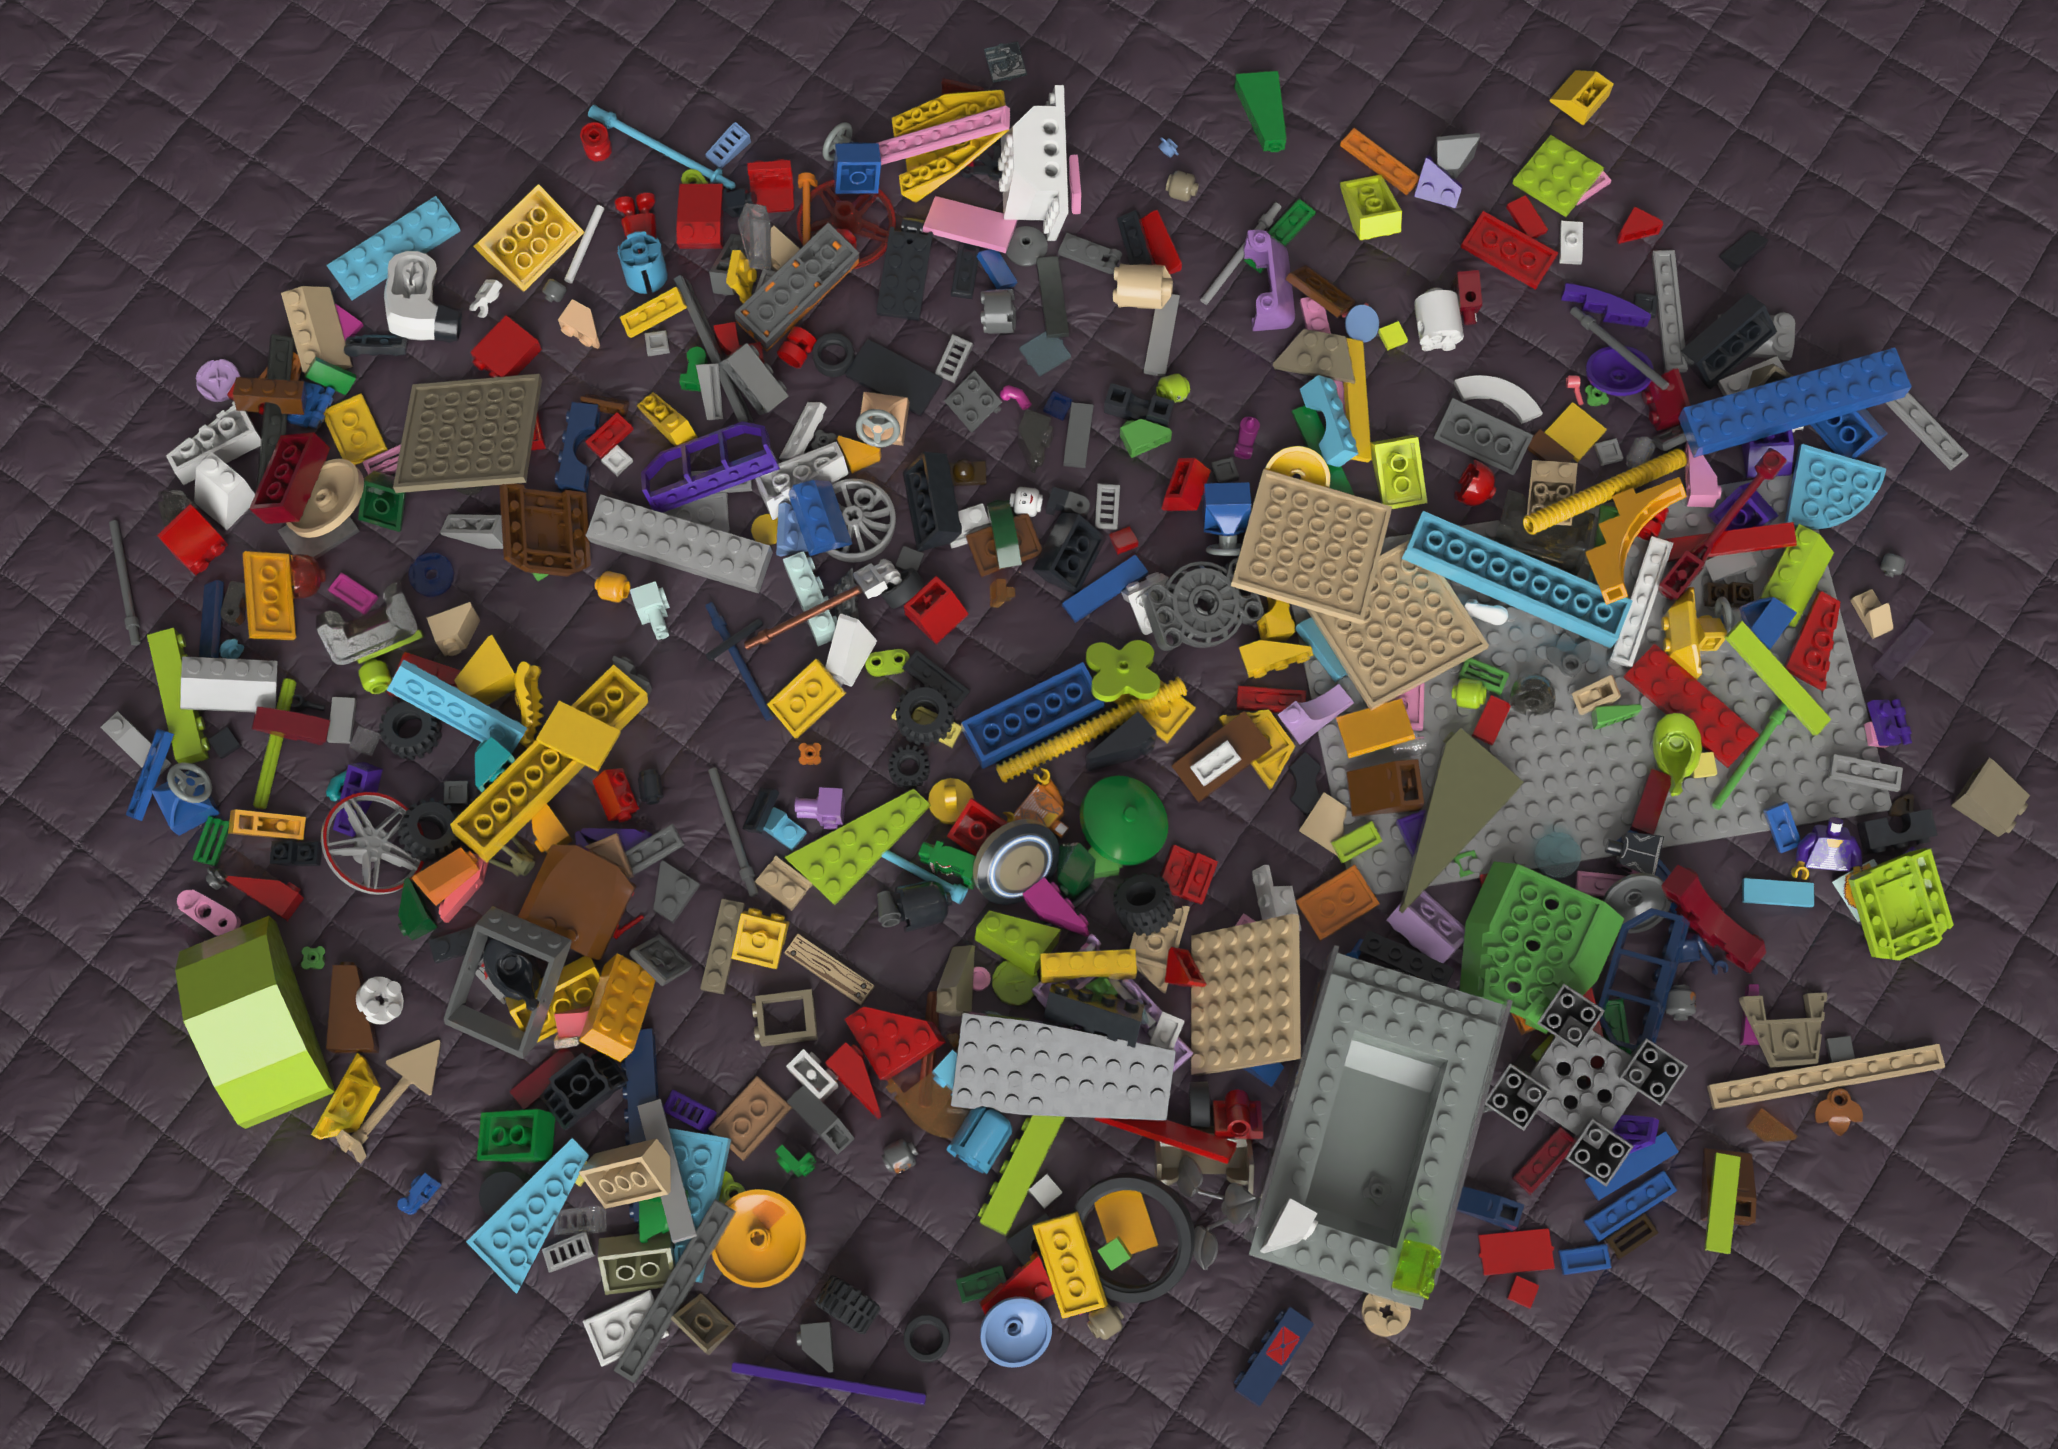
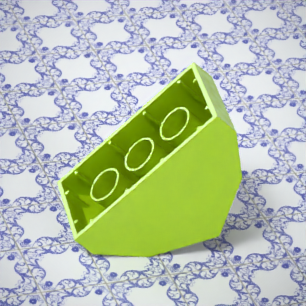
M267 916L179 951L175 973L183 1022L216 1091L239 1126L245 1129L335 1093L275 920Z

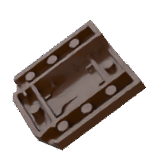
M523 484L499 485L504 560L525 572L567 577L591 566L590 543L586 537L588 531L586 492L565 490L562 493L525 489Z
M553 844L546 855L518 917L571 939V949L587 957L601 960L635 891L636 885L629 880L621 865L580 844Z

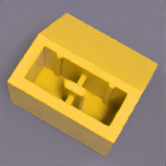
M1575 70L1551 97L1550 102L1584 125L1609 97L1614 83L1597 71Z

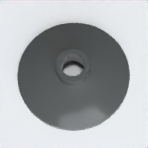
M1018 227L1014 230L1006 255L1017 265H1035L1036 258H1044L1047 253L1048 244L1046 237L1040 230L1034 227ZM1029 241L1030 243L1028 245H1024L1022 242Z

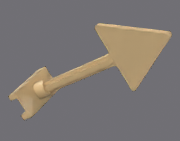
M440 1040L433 1041L386 1061L387 1066L403 1077L359 1130L352 1135L344 1130L339 1132L336 1139L345 1153L348 1150L352 1151L357 1162L362 1163L367 1157L362 1145L368 1139V1134L410 1084H414L427 1095H432L441 1045Z

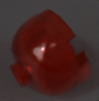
M291 554V581L295 590L292 591L293 599L308 598L315 595L320 590L321 582H325V569H320L318 561L312 556Z

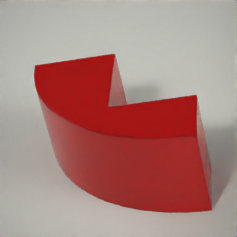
M735 322L714 325L718 344L727 356L742 346L739 344ZM761 342L748 344L749 346L753 345L760 354L758 357L764 364Z

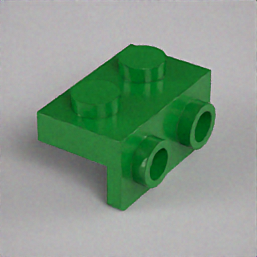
M783 1145L775 1151L778 1155L776 1159L778 1164L787 1173L792 1171L798 1178L802 1175L806 1177L815 1168L813 1164L816 1160L810 1152L798 1162Z

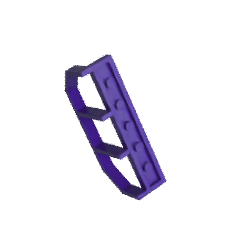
M742 421L660 452L641 472L642 491L652 509L664 513L779 470L780 467L770 447L769 434L765 426ZM743 433L762 437L764 450L729 463L726 440ZM719 443L723 465L692 476L690 453ZM682 457L685 479L650 492V480L667 462Z

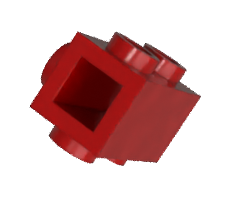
M623 768L604 770L592 780L608 821L618 820L619 822H625L631 819V815L639 809Z

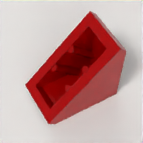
M1634 207L1617 238V243L1620 244L1657 235L1661 231L1663 221Z
M1171 947L1168 952L1165 983L1187 987H1205L1207 983L1190 952L1185 949Z

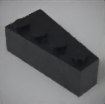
M1057 983L1051 984L1044 1018L1069 1027H1075L1078 1024L1081 1025L1085 1032L1092 1034L1102 1032L1107 1035L1109 1040L1116 1042L1120 1038L1128 1041L1127 1046L1135 1048L1144 1004H1140L1139 1001L1134 999L1122 1000L1112 994L1100 995L1093 993L1090 989L1081 988L1078 990L1070 988L1067 984Z

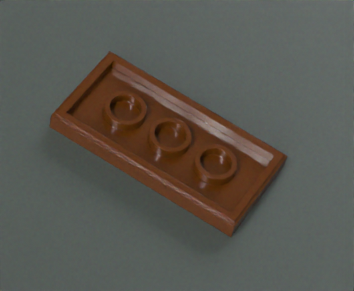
M1244 711L1171 766L1200 803L1271 750L1272 746ZM1228 740L1241 760L1209 784L1203 786L1190 767Z

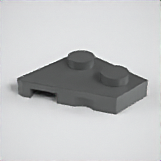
M662 860L653 910L674 924L699 888V883Z

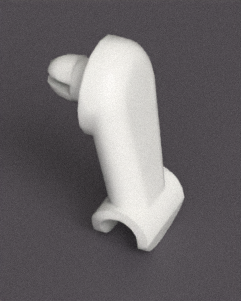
M1469 599L1464 605L1471 618L1475 617L1493 625H1502L1508 619V611L1500 605L1479 604L1476 599Z

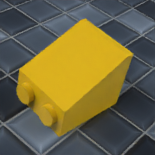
M493 635L487 637L454 680L460 691L478 699L485 705L516 689L514 684L515 673Z

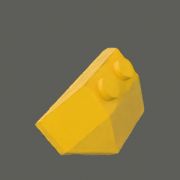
M1689 587L1669 608L1665 616L1662 617L1661 627L1662 630H1665L1666 638L1663 640L1664 652H1667V655L1697 680L1702 674L1695 592L1694 587Z

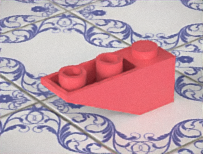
M473 853L479 860L475 864L480 870L446 897L445 901L440 903L439 915H441L440 918L445 923L451 921L484 883L489 861L486 863L477 854Z

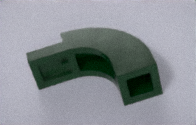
M996 500L988 503L986 510L991 524L999 568L1022 565L1009 500Z

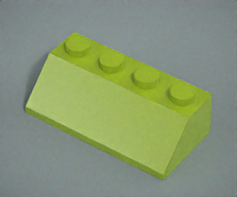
M1801 524L1795 529L1797 546L1784 548L1758 598L1760 600L1775 597L1797 612L1788 624L1794 628L1834 554L1820 534Z

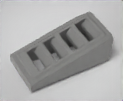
M952 334L935 375L955 383L974 346L973 343ZM958 345L964 348L965 350L964 352L955 349L954 346ZM951 352L960 355V360L950 356ZM947 360L957 363V367L947 364ZM945 367L954 371V374L950 375L942 370Z
M1097 484L1095 528L1117 530L1120 485ZM1102 492L1114 493V497L1102 496ZM1101 501H1113L1114 506L1101 505ZM1101 509L1113 510V514L1101 513ZM1100 518H1111L1113 523L1100 522Z
M588 1232L577 1234L542 1249L549 1273L596 1256ZM577 1242H582L585 1252L580 1253ZM569 1245H573L576 1256H571ZM563 1247L567 1260L564 1261L560 1253V1249ZM552 1251H555L558 1263L555 1265L550 1253Z

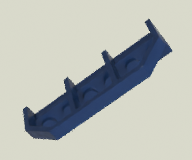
M1650 908L1622 924L1599 1007L1606 1010L1608 999L1611 995L1648 1005L1650 1010L1649 1012L1646 1011L1644 1015L1643 1034H1639L1636 1045L1618 1041L1603 1013L1600 1023L1610 1041L1616 1046L1634 1051L1646 1038L1656 1044L1669 991L1672 988L1690 922L1684 916ZM1654 915L1675 920V922H1671L1669 927V935H1671L1669 943L1665 944L1662 957L1664 960L1623 949L1628 930ZM1621 955L1662 965V967L1659 966L1657 969L1656 980L1658 982L1656 989H1652L1649 1000L1611 990Z

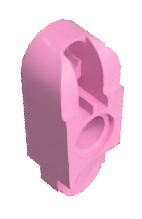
M193 889L192 891H182L178 895V909L216 936L237 929L241 925V920L236 914ZM212 909L211 914L203 918L204 911ZM227 920V925L221 927L222 921Z

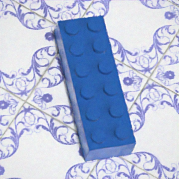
M1083 662L961 722L962 732L982 769L1104 709V701L1098 700L1092 694L1091 686L1093 679Z

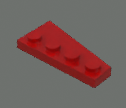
M1822 591L1817 593L1784 665L1790 674L1821 691L1825 690L1827 685L1825 680L1830 667V651L1833 649V634L1837 627L1841 601Z

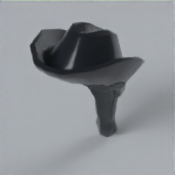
M492 939L487 943L483 954L486 974L493 986L503 995L515 1000L524 999L526 1008L533 1012L539 1007V1001L535 998L534 993L539 988L541 976L537 959L529 953L499 940Z

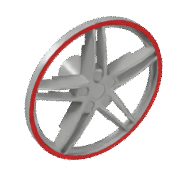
M375 792L356 793L339 801L327 814L321 831L323 854L336 876L350 887L368 894H389L401 890L404 885V879L391 886L377 887L380 860L383 859L396 866L410 869L411 872L406 878L409 877L413 881L412 877L420 872L424 862L420 861L419 856L414 859L408 852L406 853L401 848L388 842L399 829L402 818L389 833L383 830L396 815L400 813L404 816L408 808L390 796ZM376 801L386 804L396 811L374 829L357 802ZM350 804H352V806H353L354 809L356 810L357 815H356L355 811L353 810V808L351 807ZM344 808L357 837L329 843L331 823L336 814ZM418 822V830L421 833V835L424 836L423 830ZM355 844L353 848L330 850L332 846ZM390 850L398 854L399 856L390 853ZM333 855L353 856L356 862L362 864L364 884L347 876L339 868ZM403 858H407V859L411 860L412 862H414L415 864H413V863H411L410 861L405 860V859H403ZM371 862H375L373 887L370 886Z

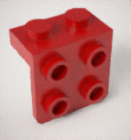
M777 159L769 162L757 160L753 163H747L750 192H755L757 196L755 214L793 211L794 192L791 161Z

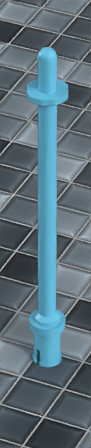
M597 105L591 106L588 117L602 123L607 129L614 127L690 169L698 170L702 175L710 179V184H723L724 187L730 190L735 189L736 184L722 176V169L718 168L714 172L617 120L615 113L607 112Z

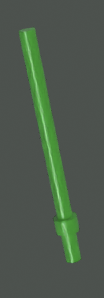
M1783 702L1777 710L1771 713L1769 722L1712 803L1714 808L1720 810L1777 725H1781L1786 718L1785 714L1789 708Z

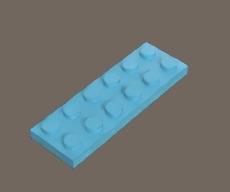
M435 196L332 261L327 267L352 301L387 279L389 261L396 254L405 251H418L426 254L461 230Z
M403 660L387 689L392 694L480 742L492 737L511 754L527 730V727L521 725L518 721L510 719L498 710L492 709L478 699L463 693L458 688L445 683L438 677L425 672L406 660Z

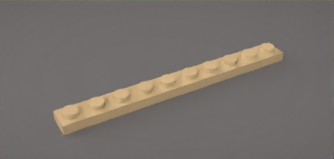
M1935 1044L1712 1084L1707 1086L1712 1108L1715 1110L1942 1069L1945 1067L1940 1045Z

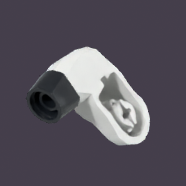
M405 251L396 254L389 261L388 277L384 291L389 331L410 340H435L448 343L458 341L462 327V310L441 304L436 306L433 303V285L437 267L435 261L427 254L418 251Z

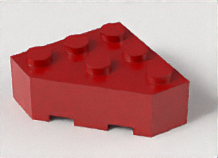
M862 1007L845 1018L847 1025L880 1080L891 1079L946 1043L936 1024L927 1020L870 1007Z

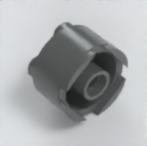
M1013 289L981 291V303L984 304V311H981V324H983L984 333H1014L1016 328V307L1011 302V300H1015Z

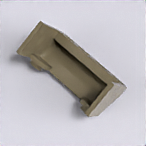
M1214 1126L1193 1128L1215 1135ZM1227 1139L1237 1143L1236 1151L1228 1164L1154 1140L1155 1179L1168 1186L1177 1182L1179 1179L1178 1168L1183 1156H1189L1198 1164L1202 1174H1226V1178L1230 1183L1247 1185V1190L1253 1194L1254 1159L1251 1139Z

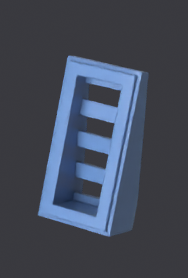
M735 122L725 131L705 156L714 165L722 169L751 143L750 135ZM730 140L735 144L734 146L729 143ZM722 147H725L729 152L726 153ZM717 152L723 156L722 160L715 155Z

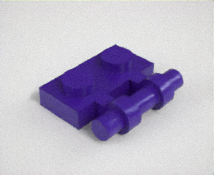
M1900 699L1891 701V704L1889 700H1872L1867 703L1879 746H1896L1901 743V739L1903 745L1912 743L1910 736L1912 731L1910 726H1907L1905 719L1906 710L1905 707H1902Z

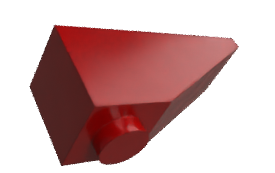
M228 876L226 878L231 885L286 921L290 919L304 899L299 894L301 889L290 882L285 885L277 880Z

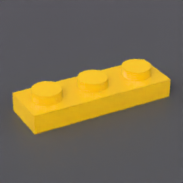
M674 287L626 313L620 319L627 335L632 338L686 309L687 306L680 289Z

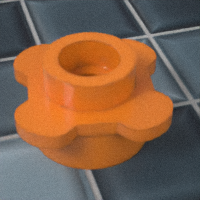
M802 743L799 745V750L801 751L800 764L818 765L821 763L819 754L821 745L819 743H814L813 745Z

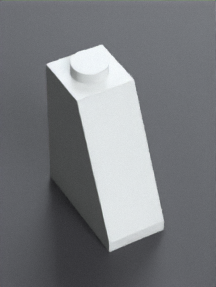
M840 614L835 628L825 668L840 686L843 684L853 686L877 642L874 636L858 619Z

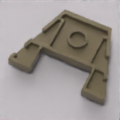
M1827 992L1803 995L1807 1018L1766 1020L1763 996H1743L1739 998V1002L1770 1067L1818 1064L1822 1037L1820 1029L1821 1022L1824 1021L1825 1016L1823 1008L1824 1002L1827 1001Z

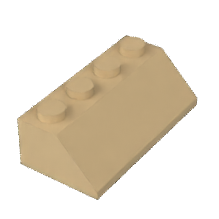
M301 286L281 293L303 372L306 373L315 357L344 370L353 367L350 356L344 354L345 339L330 287Z
M657 1138L595 1153L579 1171L605 1209L668 1195L671 1192L670 1156Z

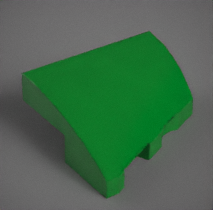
M685 1190L690 1207L691 1198L688 1190ZM661 1196L639 1201L640 1242L647 1243L648 1238L660 1232L664 1234L669 1231Z

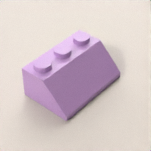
M1423 891L1403 914L1399 911V905L1387 919L1392 928L1408 939L1413 947L1441 963L1447 961L1464 943L1465 927L1426 891Z

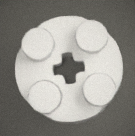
M373 977L364 982L357 991V1008L360 1012L363 1011L367 1016L366 1019L372 1023L386 1024L398 1017L403 1009L404 1000L401 986L396 981H391L385 977ZM381 996L384 1003L380 1005V1002L375 999L376 997Z

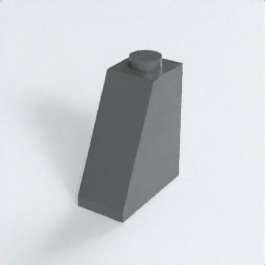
M805 1085L795 1091L787 1101L794 1111L837 1155L855 1139L839 1118Z

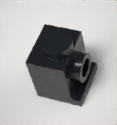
M738 188L732 192L723 189L722 210L732 218L756 213L757 196L755 192H749L743 188Z

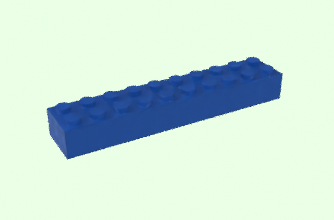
M1894 347L1684 407L1678 419L1693 458L1904 398L1912 386Z

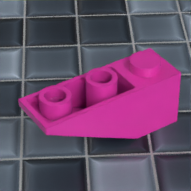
M1044 877L1023 893L1026 904L1040 920L1086 937L1090 935L1087 928L1089 923L1081 913L1077 915L1074 912V905L1067 897L1063 899L1060 896L1061 891L1054 882L1049 883Z

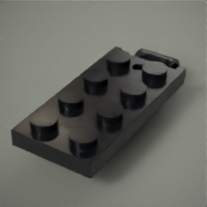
M903 217L901 231H895L894 227H890L876 314L879 316L920 321L933 241V232L924 235V219Z

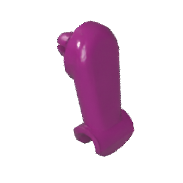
M1245 417L1240 422L1238 444H1236L1234 455L1238 458L1250 459L1252 456L1253 444L1260 428L1259 421L1254 417Z

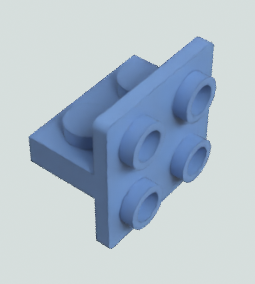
M788 503L779 504L776 555L781 557L797 554L802 551L807 552L808 550L792 505Z

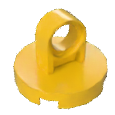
M948 778L939 781L929 793L930 812L944 824H955L971 798L974 799L972 790L965 782L959 779Z

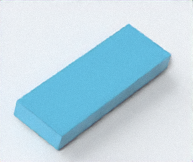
M1744 878L1742 880V903L1813 907L1814 883Z

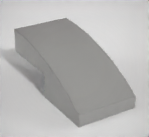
M1751 552L1716 556L1705 562L1714 583L1731 575L1741 574L1757 566Z

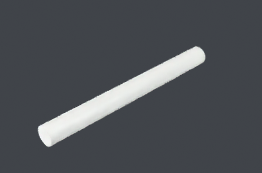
M596 205L566 274L564 280L568 283H573L604 211V207Z

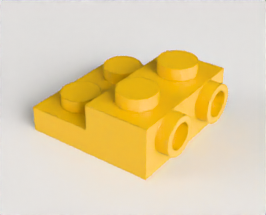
M755 908L743 911L740 916L731 958L777 969L782 947L785 944L789 921H785V916L772 913L771 917L762 915V910Z

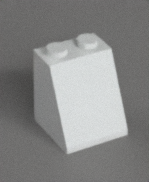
M211 452L196 467L194 502L228 530L250 508L255 493L238 473Z

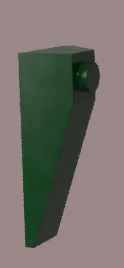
M1062 843L1059 846L1058 888L1065 897L1070 896L1074 899L1094 882L1096 859L1080 843H1067L1066 845Z

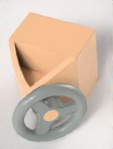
M864 392L861 414L856 422V431L859 439L874 447H886L891 444L903 446L910 403L908 398Z

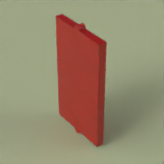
M1549 1229L1478 1235L1480 1246L1478 1256L1482 1261L1484 1276L1555 1269L1552 1253L1554 1247L1551 1246Z

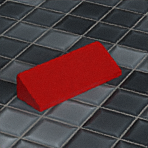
M1155 210L1143 217L1141 221L1155 265H1164L1169 274L1181 271L1182 262L1158 210Z

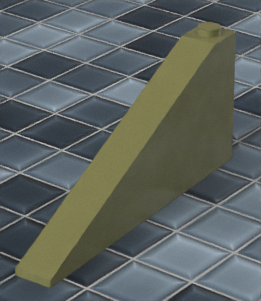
M1462 728L1455 734L1451 731L1443 740L1445 746L1441 750L1399 908L1402 914L1524 783Z

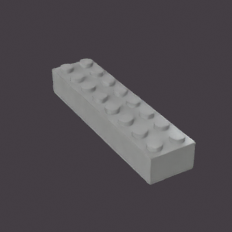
M601 494L586 534L588 540L593 544L758 594L773 554L770 545Z

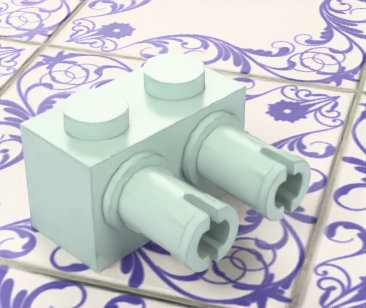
M655 581L630 589L642 625L651 623L658 640L668 637L669 633L664 618L668 617L666 609L670 607L663 587L658 589Z

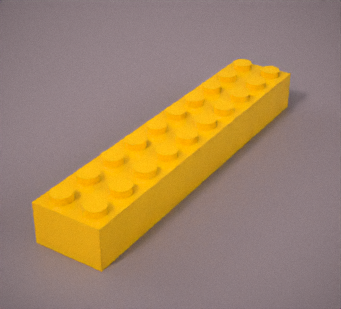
M612 665L571 707L621 731L648 704V697L641 687L615 665ZM535 741L450 824L453 833L487 863L585 765Z

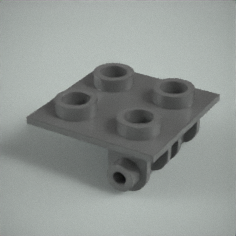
M975 370L944 401L972 433L992 412L996 414L1002 409L1000 406L1002 400Z
M852 568L835 584L834 596L857 585ZM857 595L835 607V616L837 618L840 614L859 619L858 608H856L858 603L855 602L858 600Z

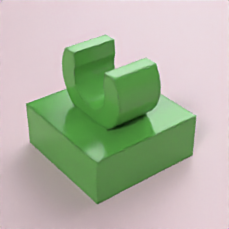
M1099 977L1085 986L1086 989H1090L1096 994L1103 995L1107 993L1116 997L1118 995L1108 978Z

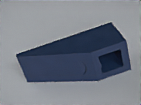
M1455 1184L1449 1208L1513 1231L1518 1228L1524 1204L1502 1196Z

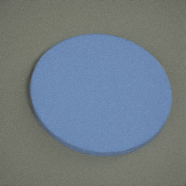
M1357 305L1348 312L1345 319V328L1351 339L1365 343L1376 336L1379 329V319L1371 307Z

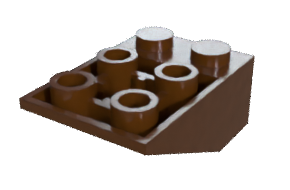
M1418 759L1393 761L1346 772L1352 817L1421 811L1424 805Z
M1704 1148L1700 1220L1707 1221L1714 1156L1715 1153L1741 1157L1734 1224L1749 1226L1755 1223L1756 1188L1752 1154Z

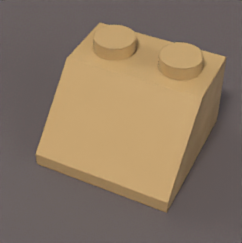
M470 602L427 618L435 642L444 656H454L459 654L461 650L466 649L480 622L479 616Z

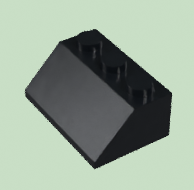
M1061 513L1032 570L1046 582L1072 594H1077L1091 570L1106 537L1080 514Z

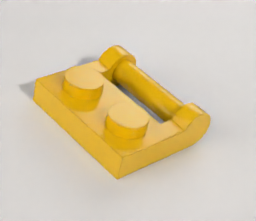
M732 250L726 283L740 296V301L744 304L752 296L751 292L753 283L757 278V273L741 250Z

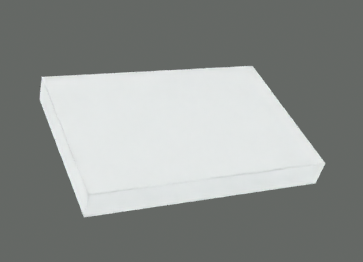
M651 1290L583 1321L602 1367L620 1359L655 1301ZM668 1330L665 1332L663 1338L669 1336Z

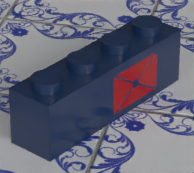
M1291 1307L1287 1311L1283 1309L1274 1320L1277 1323L1276 1328L1273 1332L1270 1330L1266 1332L1261 1340L1264 1346L1260 1352L1256 1350L1247 1361L1251 1364L1246 1373L1241 1371L1234 1381L1237 1385L1234 1391L1257 1407L1262 1405L1314 1325V1323Z

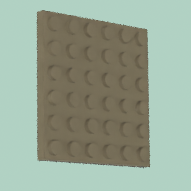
M540 374L413 384L393 484L395 492L526 483L542 384Z

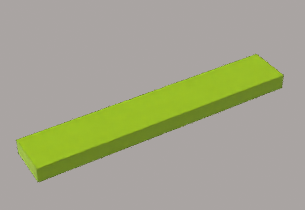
M1739 621L1724 637L1809 732L1813 736L1818 735L1831 720L1825 711L1743 621Z

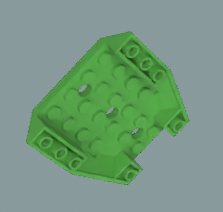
M1494 861L1465 923L1459 991L1503 1004L1502 1009L1526 1019L1525 1025L1547 1034L1549 1031L1538 1025L1537 1022L1563 984L1583 996L1597 982L1624 918L1606 902L1519 864ZM1553 899L1558 903V908L1549 910L1545 906V902ZM1534 940L1538 942L1540 948L1537 951H1530L1526 943ZM1510 982H1517L1521 990L1518 993H1512L1508 990L1507 985Z

